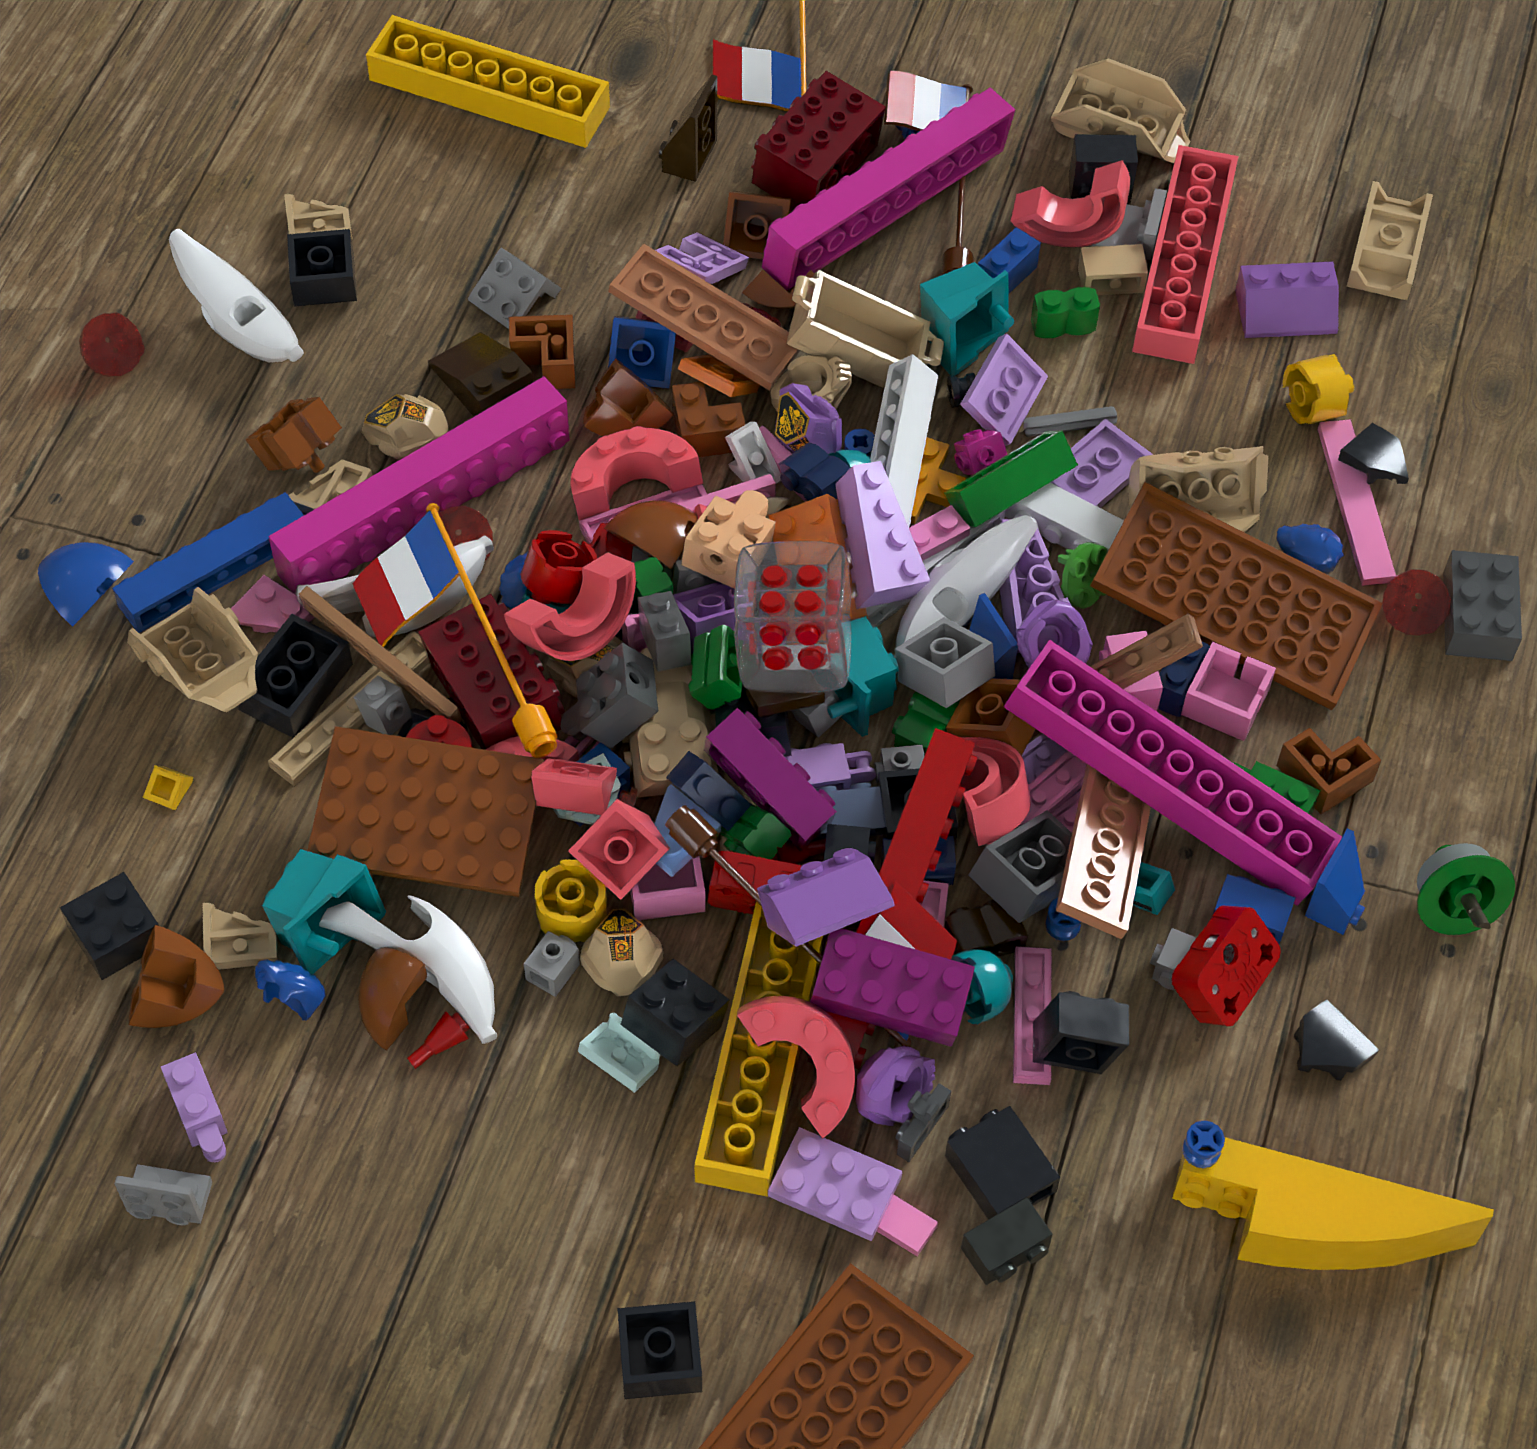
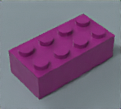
M737 708L706 736L704 751L757 807L772 813L791 831L792 836L789 840L801 852L827 828V824L832 823L837 812L833 808L836 804L823 789L817 791L808 782L811 777L798 763L792 765L783 756L786 754V751L776 739L771 737L768 740L759 731L761 725L751 713L747 711L743 714Z
M840 928L829 933L810 1002L824 1011L952 1047L958 1035L975 966Z

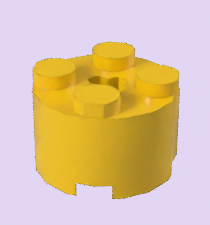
M1335 354L1323 355L1287 366L1283 376V388L1289 387L1291 402L1286 403V406L1292 418L1298 424H1313L1347 414L1349 393L1354 391L1352 377L1349 374L1345 375Z
M562 860L560 865L552 867L547 872L545 870L542 871L536 881V914L542 931L545 934L550 931L558 937L564 935L573 942H585L591 934H594L595 929L607 916L606 886L578 860Z

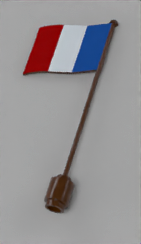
M890 71L887 77L884 125L903 126L920 132L931 121H937L947 115L953 107H960L968 102L973 88L969 84L959 87L941 84L907 72ZM965 176L959 179L956 246L947 249L943 254L942 275L971 264L974 260L973 253L969 249L962 247Z
M683 805L675 811L665 824L670 830L669 835L693 859L699 855L702 858H706L710 854L761 905L758 892L715 850L719 844L715 840L719 833L695 809L690 810L686 805ZM894 880L890 894L895 906L882 911L865 935L951 959L957 940ZM808 942L801 944L821 964L822 956ZM884 1028L901 1047L912 1046V1041L910 1038L908 1039V1034Z

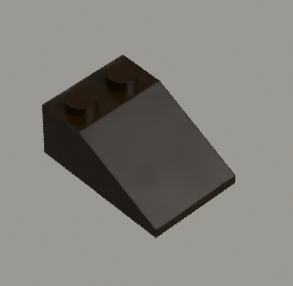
M711 75L684 108L678 121H673L670 128V136L667 141L662 142L659 149V159H662L663 173L694 182L697 181L717 142L716 75Z
M482 332L428 360V365L474 417L533 383L532 371L513 350Z

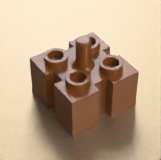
M311 397L305 401L303 399L290 400L273 415V419L260 426L245 439L267 470H279L280 468L282 471L292 468L299 470L308 464L314 473H318L324 469L325 465L314 449L318 447L319 450H322L333 443L335 440L333 435L342 427L320 397Z

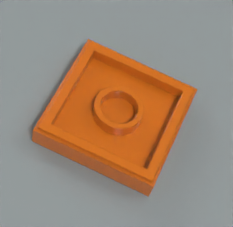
M711 355L681 359L678 370L729 397L757 393L760 386Z

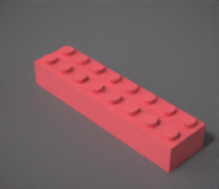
M1178 145L1132 352L1185 363H1195L1239 156Z

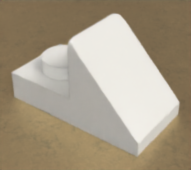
M749 422L725 437L735 458L728 465L743 482L767 474L772 475L775 483L781 481V473L757 422Z

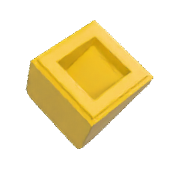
M154 765L143 798L176 810L191 786L193 777L164 766Z

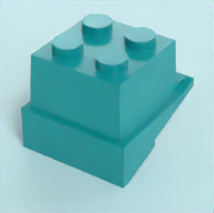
M973 262L920 284L921 318L930 321L929 331L944 341L940 364L950 376L959 374L975 362L981 351L995 342L999 336L1007 333L1014 324V319L1009 314L1008 272L1006 270L997 277L992 278L977 263Z
M866 616L843 623L838 628H833V631H840V652H833L832 654V628L830 631L827 623H825L827 634L822 641L806 646L797 640L799 652L813 646L820 647L825 651L826 658L824 663L817 669L811 670V672L820 684L829 686L839 697L837 703L827 706L828 714L831 719L841 716L862 737L868 735L869 717L893 706L894 691L897 690L896 672L899 671L895 656L892 653H887L883 646V638L879 629L872 627Z
M302 849L299 850L293 860L288 862L282 877L275 887L267 893L262 905L280 943L293 949L300 965L308 970L310 974H314L349 941L352 939L358 941L342 933L319 926L320 919L327 908L344 902H351L378 922L386 914V909L365 864L338 854L332 859Z

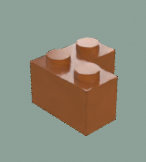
M573 315L509 317L510 349L526 365H542L543 377L555 389L576 388Z
M703 382L672 385V410L677 435L694 448L698 457L732 453L725 437L745 425L741 402L709 406Z
M1308 728L1283 744L1276 766L1284 774L1321 790L1315 805V809L1321 815L1372 783L1377 774L1381 759L1360 736L1332 752L1313 730Z

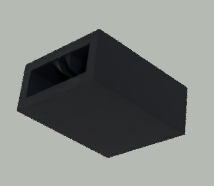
M1011 1106L1001 1111L994 1109L986 1113L980 1119V1123L969 1129L962 1127L948 1138L945 1157L988 1220L1025 1198H1028L1031 1204L1035 1205L1057 1192L1060 1181L1059 1174Z

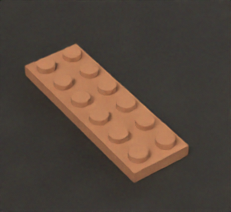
M645 244L639 248L609 286L608 292L769 391L800 351L786 344L789 335L787 330Z
M1086 764L1056 911L1122 939L1129 928L1151 807L1088 764Z

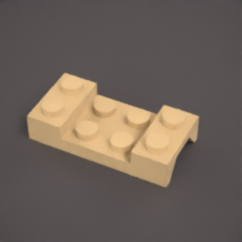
M1372 182L1346 287L1408 300L1433 194L1427 193L1410 202L1388 197L1379 182Z

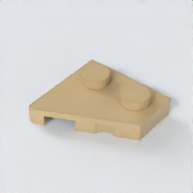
M284 194L289 234L350 229L351 239H353L348 208L338 205H326L317 200H311L310 204L296 201L294 195Z
M340 460L331 466L326 473L310 480V487L298 495L291 493L288 496L301 512L308 514L373 476L372 469Z
M203 903V950L214 962L218 970L256 966L259 961L265 959L270 961L278 960V937L271 923L262 920L254 921L248 918L247 915L235 911L233 914L215 909L214 904Z

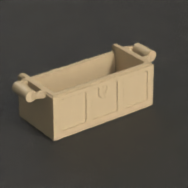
M820 270L812 278H807L806 276L797 277L792 300L796 305L786 344L812 356H822L828 360L838 357L850 364L851 374L882 388H885L889 365L912 354L924 364L940 365L944 341L929 331L930 321ZM927 340L931 341L929 357L925 356Z

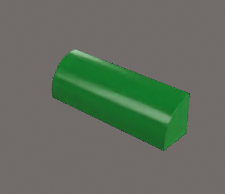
M1046 431L947 490L944 494L950 506H953L969 526L977 527L1075 468L1078 464L1063 431Z

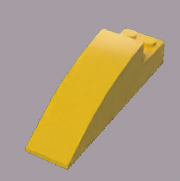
M1226 1137L1218 1161L1211 1167H1195L1188 1163L1184 1155H1182L1172 1199L1179 1200L1183 1205L1190 1208L1205 1207L1216 1210L1220 1215L1227 1218H1245L1237 1260L1276 1267L1311 1270H1354L1395 1266L1474 1246L1492 1219L1494 1209ZM1202 1147L1200 1150H1209V1149H1208V1147H1207V1148Z

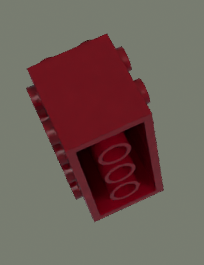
M825 71L818 79L814 78L810 82L801 98L796 97L793 100L788 112L784 116L779 115L776 118L772 129L767 134H761L754 146L756 156L751 166V169H753L751 183L772 196L793 198V209L800 204L808 203L820 191L828 190L835 186L844 176L852 175L878 146L886 106L830 72Z
M492 594L479 599L526 703L543 706L555 731L561 730V714L565 713V710L558 699L560 693L551 678L545 679L542 673L544 668L536 653L530 654L526 648L527 645L519 641L509 629L504 614L508 612L503 602L497 604ZM473 603L418 631L431 668L448 696L452 697L459 708L462 719L480 748L486 750L502 740L517 737L518 734L512 719L520 708V704Z

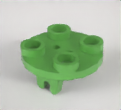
M1086 542L1080 544L1074 550L1067 549L1066 555H1058V563L1065 565L1061 591L1065 598L1068 597L1071 606L1084 609L1092 606L1099 599L1100 595H1106L1090 586L1108 553L1106 547Z

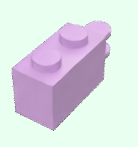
M823 743L813 748L800 750L791 748L792 756L785 757L792 765L798 763L806 770L811 777L808 782L815 789L824 786H835L837 790L850 789L851 784L869 782L876 777L875 769L870 767V762L872 761L871 753L859 751L845 754L843 743Z
M196 1052L161 1066L192 1147L200 1144L206 1160L209 1162L221 1161L226 1155V1147L221 1135L228 1132Z

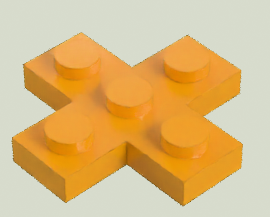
M926 437L911 516V524L914 525L926 500L949 507L950 504L944 492L967 479L941 470L949 453L950 445Z

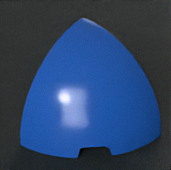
M89 542L74 543L58 548L47 555L39 564L38 577L49 601L73 627L134 561L122 552L103 544Z

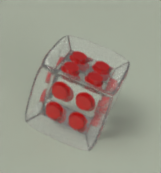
M786 541L757 543L741 549L737 561L734 589V613L736 619L734 638L739 676L746 689L762 692L813 693L833 691L846 686L851 660V621L849 616L851 588L848 559L843 546L821 541Z

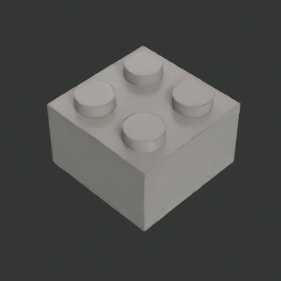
M945 617L895 648L899 667L898 681L945 708H948L995 676L993 643Z

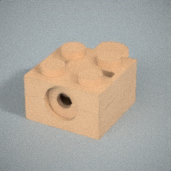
M746 490L740 495L735 504L715 495L685 538L681 565L742 592L770 551L776 522L766 518L768 499L765 495L754 490Z

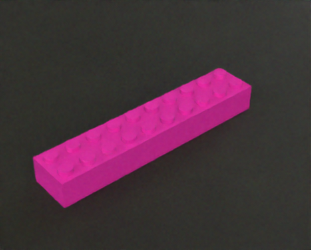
M988 88L980 94H974L968 102L960 107H953L941 119L931 121L922 131L909 135L903 143L895 148H888L882 156L873 162H866L854 174L844 176L835 186L828 190L820 191L808 203L798 205L789 215L773 221L768 228V238L761 268L788 291L795 286L798 276H805L810 270L816 273L1003 152L1016 109L992 88Z
M542 377L271 534L269 541L277 575L295 595L297 585L318 584L342 578L350 570L364 562L373 560L377 554L393 546L406 536L427 513L426 508L429 504L435 503L439 506L437 512L440 517L447 513H452L460 505L474 497L481 496L487 489L497 483L508 480L514 473L524 467L535 464L541 457L551 451L562 448L570 441L567 400L545 377Z
M1051 640L1047 642L1004 705V708L1268 887L1280 889L1287 895L1295 897L1294 904L1296 906L1314 889L1342 838L1335 831Z

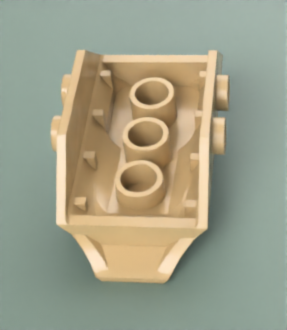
M1111 59L1101 60L1076 68L1051 116V122H1053L1057 132L1074 139L1075 134L1136 135L1137 152L1173 164L1178 145L1189 146L1190 143L1183 124L1186 109L1165 79Z
M1263 446L1234 450L1228 447H1219L1214 449V452L1207 453L1186 451L1184 453L1174 452L1140 457L1133 463L1130 469L1129 509H1131L1144 482L1245 533L1259 520L1260 499L1267 491L1269 456L1263 454Z
M197 587L194 589L190 604L142 634L138 633L134 628L129 630L127 643L131 646L137 658L142 663L147 661L156 676L161 675L190 699L208 704L227 713L257 692L255 664L258 652L239 627L240 622L235 613L229 607L224 609L214 594L209 596Z
M644 648L641 653L652 659L648 648ZM654 664L658 712L622 740V743H629L630 751L624 752V762L630 767V772L633 774L636 797L665 795L667 787L672 784L666 778L667 775L688 751L704 760L718 773L717 764L704 751L706 736L716 728L715 714H710V709L694 699L690 694L688 685L692 680V664L659 672Z

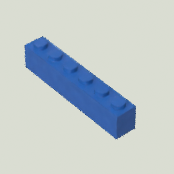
M286 492L271 498L256 509L241 514L227 525L212 530L200 540L180 548L178 552L162 561L151 564L149 568L133 577L122 580L112 588L117 605L134 629L140 633L190 604L194 589L197 587L208 595L271 560L273 554L269 536L301 518L304 514Z

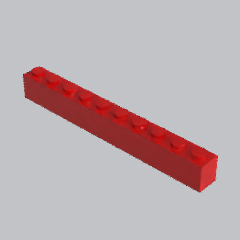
M935 728L879 872L889 893H891L894 880H896L918 903H923L929 887L928 883L923 882L927 870L934 872L942 853L935 850L939 838L947 840L954 821L948 818L952 806L959 808L963 793L966 788L960 786L963 775L971 777L978 758L972 755L975 746L974 742ZM881 912L862 919L856 933L865 935ZM826 1011L835 1019L845 1033L852 1050L854 1068L859 1070L867 1050L860 1047L864 1035L872 1036L876 1025ZM809 1055L807 1062L814 1064L811 1056Z

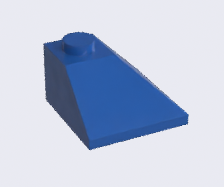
M614 316L608 367L616 358L648 386L669 389L676 333L656 321Z
M983 593L978 597L969 631L993 643L995 676L993 678L1013 679L1018 649L1017 641L987 595Z
M1348 828L1321 874L1305 914L1306 917L1344 935L1349 924L1354 926L1358 924L1365 910V907L1360 905L1365 890L1354 831Z

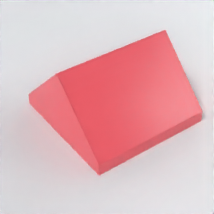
M548 758L532 770L531 779L536 806L602 815L608 808L617 768Z
M616 799L568 852L621 900L670 847L649 815Z

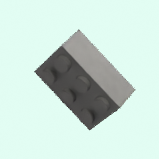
M1452 550L1443 572L1445 655L1513 661L1522 640L1519 557Z
M1047 810L986 846L968 876L1018 923H1021L1059 897L1072 832Z

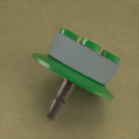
M1468 843L1443 845L1424 862L1417 876V887L1419 890L1417 898L1418 914L1427 927L1441 934L1462 935L1482 928L1490 929V924L1506 911L1514 897V876L1504 862L1490 857L1489 853L1480 846Z

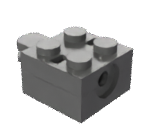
M621 643L614 650L605 654L598 663L588 671L583 672L576 679L578 702L563 714L560 727L565 734L572 736L578 741H582L587 736H590L610 748L614 747L658 712L653 660L624 643Z

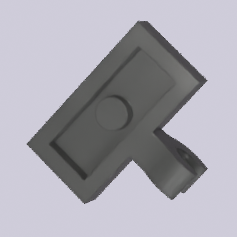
M940 1083L932 1094L927 1091L921 1097L922 1093L916 1091L907 1103L909 1110L915 1115V1118L912 1122L906 1120L896 1134V1139L898 1140L897 1155L907 1162L911 1161L949 1107L951 1090Z

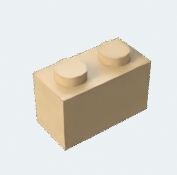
M1124 244L1082 247L1078 264L1081 287L1096 289L1097 296L1144 293L1148 270L1143 245Z

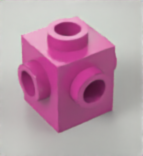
M981 429L970 431L963 435L964 440L954 443L956 450L954 458L957 467L963 474L971 476L1007 455L1001 432L985 430L982 432Z

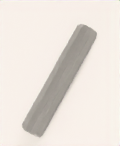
M1110 406L1029 417L1024 419L1023 429L1026 436L1030 437L1041 435L1046 431L1062 430L1067 432L1095 428L1104 419L1115 425L1117 423V412L1114 407Z

